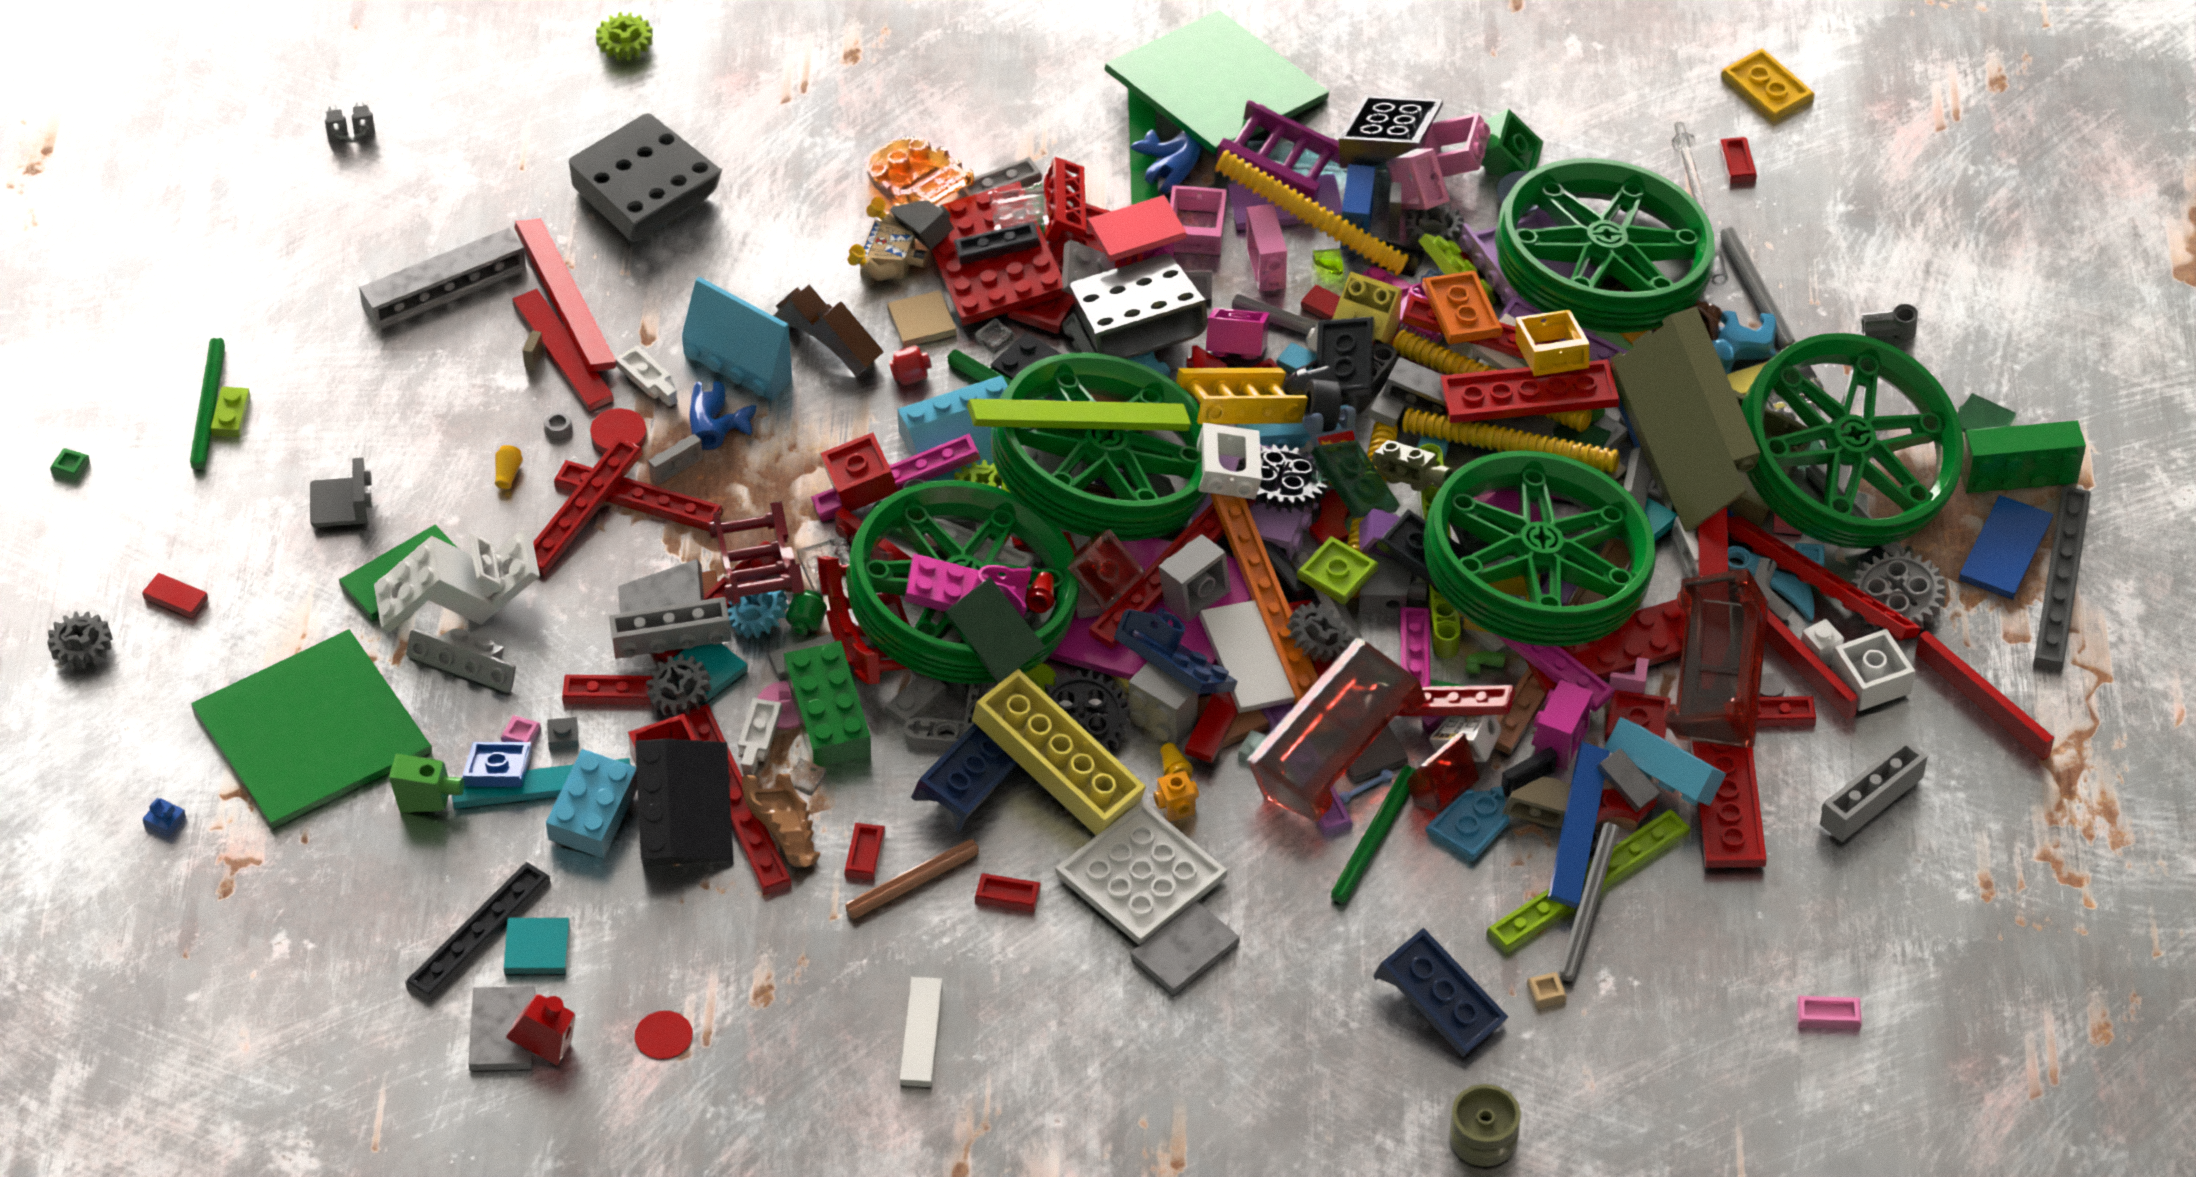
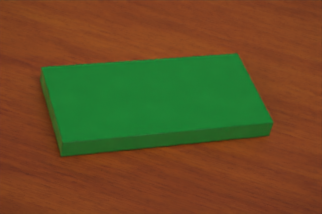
M434 524L340 578L339 583L341 588L373 621L379 617L374 584L381 577L386 575L430 536L456 548L458 547Z

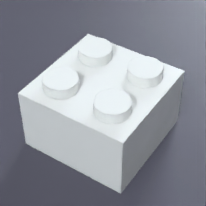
M1887 629L1835 646L1831 670L1858 696V711L1911 693L1915 670Z

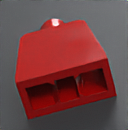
M536 994L518 1015L506 1035V1039L558 1066L572 1042L576 1015L573 1011L564 1007L562 999L558 996H549L547 998L541 994Z

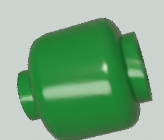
M805 590L804 595L791 598L785 619L791 625L792 631L801 635H807L808 632H816L821 628L827 611V605L823 601L822 595L812 590Z

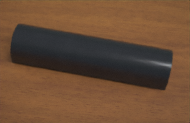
M1262 539L1287 602L1312 600L1315 593L1314 589L1297 578L1298 569L1283 550L1276 544Z

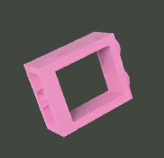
M1480 113L1434 122L1417 149L1435 150L1443 177L1479 170L1482 159L1485 156L1488 139L1491 136L1490 127L1484 122ZM1467 141L1464 149L1440 153L1442 146ZM1431 174L1430 178L1435 179V175Z
M1415 149L1386 161L1391 181L1402 183L1401 209L1427 210L1450 201L1434 149ZM1431 174H1434V175H1435V179H1434V180H1431V178H1430Z
M1172 185L1170 205L1177 216L1178 210L1218 212L1216 228L1183 226L1186 230V239L1174 242V252L1221 256L1227 189Z
M1274 203L1247 207L1245 245L1258 292L1286 289L1287 248Z

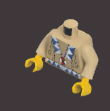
M876 196L867 206L866 213L870 217H878L879 220H874L864 246L854 244L848 250L850 255L847 257V261L852 266L860 264L861 276L873 277L878 281L890 278L902 279L906 276L910 265L925 267L928 253L927 251L915 249V235L899 224L889 212L885 213L883 211L886 207L885 201L881 197Z

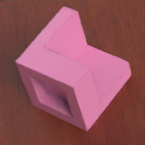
M1637 657L1635 672L1630 671L1623 674L1612 672L1609 685L1615 690L1644 694L1649 659Z

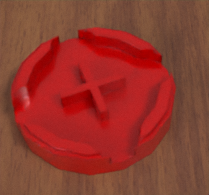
M609 409L599 414L592 421L590 427L592 444L603 454H605L618 436L639 447H642L646 440L645 420L640 414L630 409Z

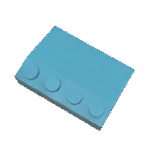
M698 277L695 280L682 332L683 353L688 358L708 366L712 371L719 372L730 378L734 383L747 387L756 395L773 401L792 382L788 323Z
M1001 375L897 409L898 432L912 456L970 433L981 458L975 462L977 465H981L982 461L986 460L987 465L991 466L994 463L991 452V427L973 426L967 404L969 399H1000L1008 385ZM969 463V464H967V465H964V466L970 468V467H971V463ZM961 467L929 479L926 482L954 480L955 472L961 473Z

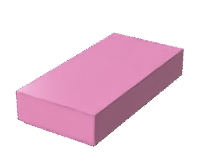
M1798 996V1027L1861 1029L1860 998Z

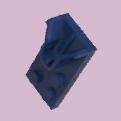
M1159 608L1155 614L1131 609L1123 612L1113 637L1114 639L1198 694L1234 692L1238 681L1228 675L1229 671L1227 669L1211 664L1207 661L1208 658L1204 654L1191 651L1180 644L1186 628L1176 615L1170 614L1165 608ZM1169 620L1173 622V627L1168 624Z
M974 723L919 778L911 799L914 801H937L953 813L955 831L960 833L971 813L1019 764Z
M1424 927L1384 959L1373 974L1376 981L1380 979L1395 985L1463 1057L1500 1027L1509 1017Z

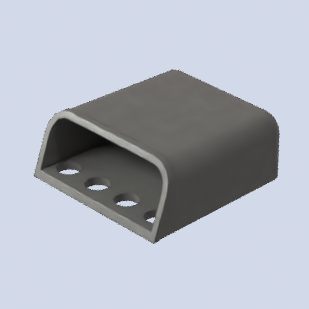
M649 113L639 116L569 158L573 188L631 242L645 237L707 199L717 188L722 173L720 167L716 166Z
M1170 254L1155 256L1083 278L1070 284L1076 313L1097 353L1129 359L1194 339L1201 335L1207 327L1208 319L1205 298L1201 296Z

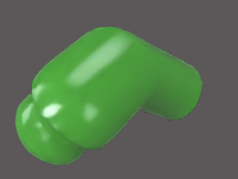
M1482 650L1470 654L1464 661L1466 662L1465 671L1478 674L1480 673L1481 665L1504 668L1506 653Z

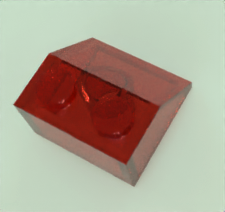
M1110 529L1097 532L1076 552L1067 566V569L1104 612L1114 605L1147 573Z
M1462 731L1420 765L1407 779L1414 804L1440 814L1479 780L1466 733Z

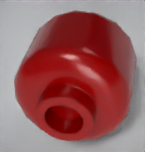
M911 346L894 352L893 360L889 361L895 382L900 381L904 386L925 381L928 378V369L932 368L928 352L922 353L918 346Z

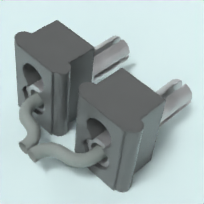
M360 100L361 106L356 101L355 107H352L353 114L351 119L354 131L352 139L348 134L346 117L343 116L342 109H338L336 105H333L334 110H332V105L328 107L329 111H325L326 119L324 120L328 141L348 140L349 143L356 142V139L359 137L375 134L373 113L369 111V106L364 105V102Z

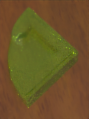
M1340 248L1312 250V259L1317 266L1320 265L1329 270L1331 274L1343 275Z

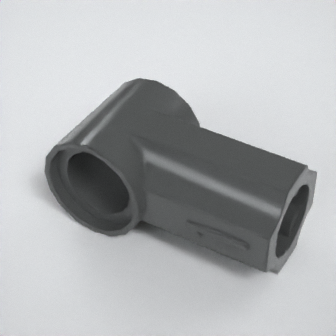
M1900 304L1893 311L1861 314L1862 334L1867 337L1893 335L1899 340H1910L1916 335L1918 311L1913 305Z

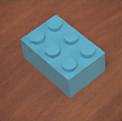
M581 749L547 818L548 840L604 859L637 791L636 767Z

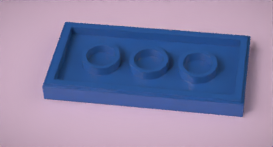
M1999 495L1959 574L1958 580L2013 600L2053 520L2054 514Z

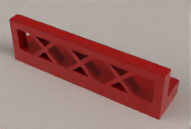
M1056 156L1044 175L1046 241L1055 244L1063 230L1082 237L1087 231L1085 169L1083 166ZM1068 172L1074 173L1076 176L1072 177ZM1067 186H1070L1075 192L1073 193ZM1070 201L1076 208L1073 209L1067 202ZM1066 218H1071L1075 223L1067 221Z

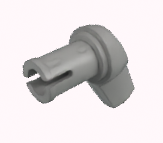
M1760 558L1754 578L1746 584V588L1783 622L1793 611L1773 592L1770 586L1777 563L1772 561L1769 564L1770 559Z

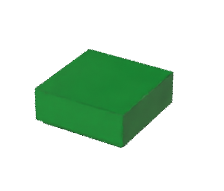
M63 448L50 466L51 474L77 482L90 463L89 455Z

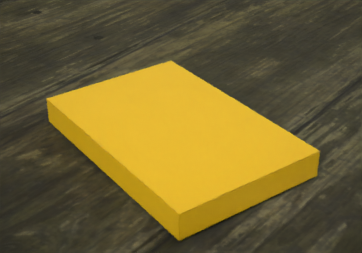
M1763 48L1722 69L1721 72L1723 79L1773 122L1814 100L1815 93Z

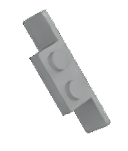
M418 629L410 631L406 652L408 657L506 693L510 692L513 688L516 665L501 660L504 647L494 644V641L491 639L471 636L463 629H451L440 637Z

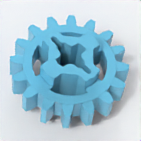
M781 590L740 597L741 603L739 606L733 607L732 603L728 602L732 607L728 609L731 627L738 635L743 633L745 638H749L752 633H754L756 638H759L764 630L767 634L771 633L770 627L773 625L779 627L778 619L786 618L787 616L783 610L789 608V604L786 601L788 597Z

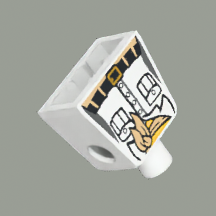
M1494 715L1449 716L1430 737L1429 741L1442 761L1486 762L1501 733V726Z

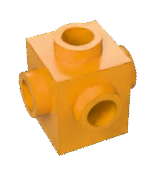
M1181 771L1157 778V791L1153 792L1157 808L1161 809L1165 819L1168 822L1195 815L1196 798H1199V791L1195 781H1190L1186 771Z

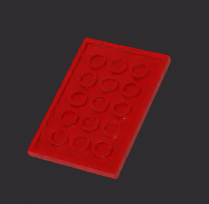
M1019 181L941 204L951 214L949 220L955 229L930 251L962 326L1068 295V293L1061 291L1063 289L1062 275ZM1034 221L1040 239V247L960 265L954 244L955 239Z

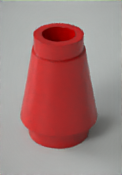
M1048 572L1039 573L1026 593L1025 600L1027 606L1033 612L1044 613L1054 605V577Z

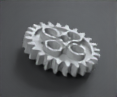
M1898 550L1895 551L1894 557H1890L1887 552H1884V559L1882 560L1873 556V564L1864 562L1863 571L1856 570V579L1851 580L1852 585L1919 625L1921 629L1924 628L1923 621L1932 623L1933 614L1940 615V606L1945 605L1944 596H1946V588L1944 586V577L1939 574V568H1932L1931 560L1922 563V555L1912 559L1910 551L1904 557H1900ZM1856 612V616H1857L1858 618H1859V617L1865 618V616H1863V615L1860 614L1859 612ZM1873 625L1875 631L1881 627Z

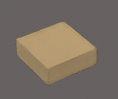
M1557 972L1527 978V986L1536 1009L1566 1002L1567 995Z

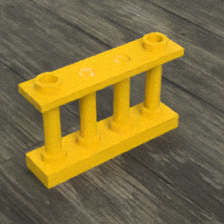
M1179 368L1176 379L1178 385L1200 402L1197 418L1198 424L1302 423L1308 400L1306 395H1286L1282 391L1286 374L1282 368Z

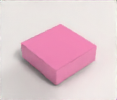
M513 715L501 735V742H529L532 746L541 731V725L539 722Z

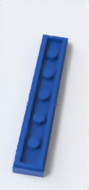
M1583 741L1578 747L1547 898L1575 909L1580 904L1605 779L1597 769V766L1609 757L1610 751Z

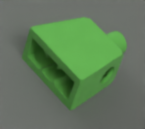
M395 754L389 780L401 813L442 811L446 808L449 795H463L464 779L448 777L445 764L441 760Z

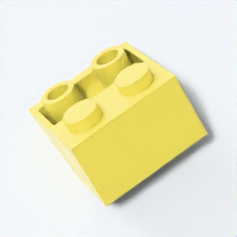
M1350 271L1333 319L1374 317V341L1391 345L1400 322L1402 289Z

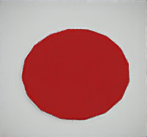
M657 1011L648 1014L638 1023L635 1029L634 1040L638 1049L646 1056L656 1059H669L680 1055L688 1048L692 1041L693 1029L689 1020L683 1015L673 1011Z

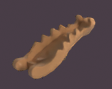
M788 773L778 774L776 776V788L758 789L756 776L744 775L742 789L747 806L775 837L782 847L788 862L797 867L814 865L820 857V852L814 851V843L811 841L814 834L811 828L813 820H808L810 810H807V802L795 791L790 775Z

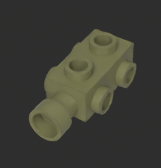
M1387 440L1372 456V464L1377 467L1379 476L1386 477L1387 482L1391 484L1400 482L1409 484L1414 491L1427 489L1432 483L1434 487L1441 488L1446 480L1455 472L1453 468L1444 465L1437 467L1436 454L1390 440Z

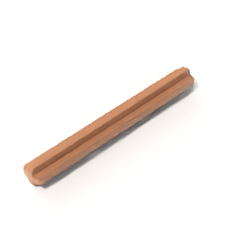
M968 839L845 904L847 914L851 919H856L978 855V845L973 839Z

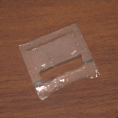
M1042 182L1034 183V186L999 193H996V190L988 192L995 230L1034 221L1035 226L1050 224ZM1036 197V199L999 206L1000 203Z
M839 537L797 549V557L812 590L820 595L822 593L817 557H831L830 554L838 555L842 565H847L850 554L848 552L849 545L845 538ZM845 576L841 579L843 591L847 590Z

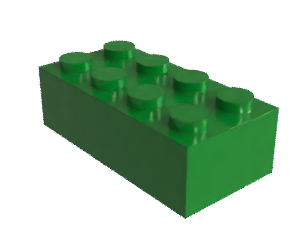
M2074 420L1966 430L1963 463L1960 473L1965 492L1983 493L1987 491L2039 488L2042 486L2078 483L2086 449L2079 422Z
M837 641L784 653V672L813 769L871 756V736L842 642Z

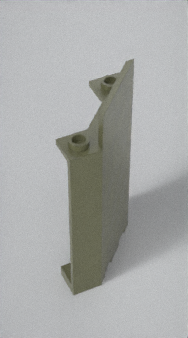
M1697 307L1669 315L1662 320L1664 326L1654 333L1648 330L1632 342L1634 348L1625 354L1618 352L1611 357L1610 361L1617 392L1666 508L1678 514L1685 532L1695 529L1745 494L1746 489L1738 471L1743 473L1753 469L1760 455L1758 446Z

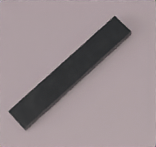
M526 861L405 981L406 987L430 1002L507 926L508 918H515L550 883V876Z

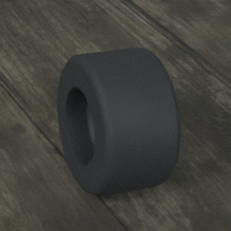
M1311 379L1307 383L1304 393L1308 397L1304 417L1320 413L1324 420L1322 431H1333L1337 427L1341 410V389L1339 383Z

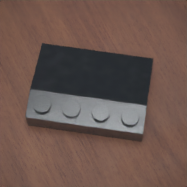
M1364 95L1338 138L1340 168L1348 169V164L1375 167L1419 148L1443 106V100Z
M678 739L635 741L642 866L734 861L727 742Z

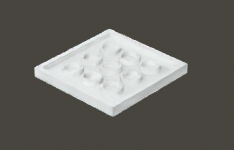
M1143 800L1055 868L1057 877L1138 945L1148 940L1227 878L1226 868Z

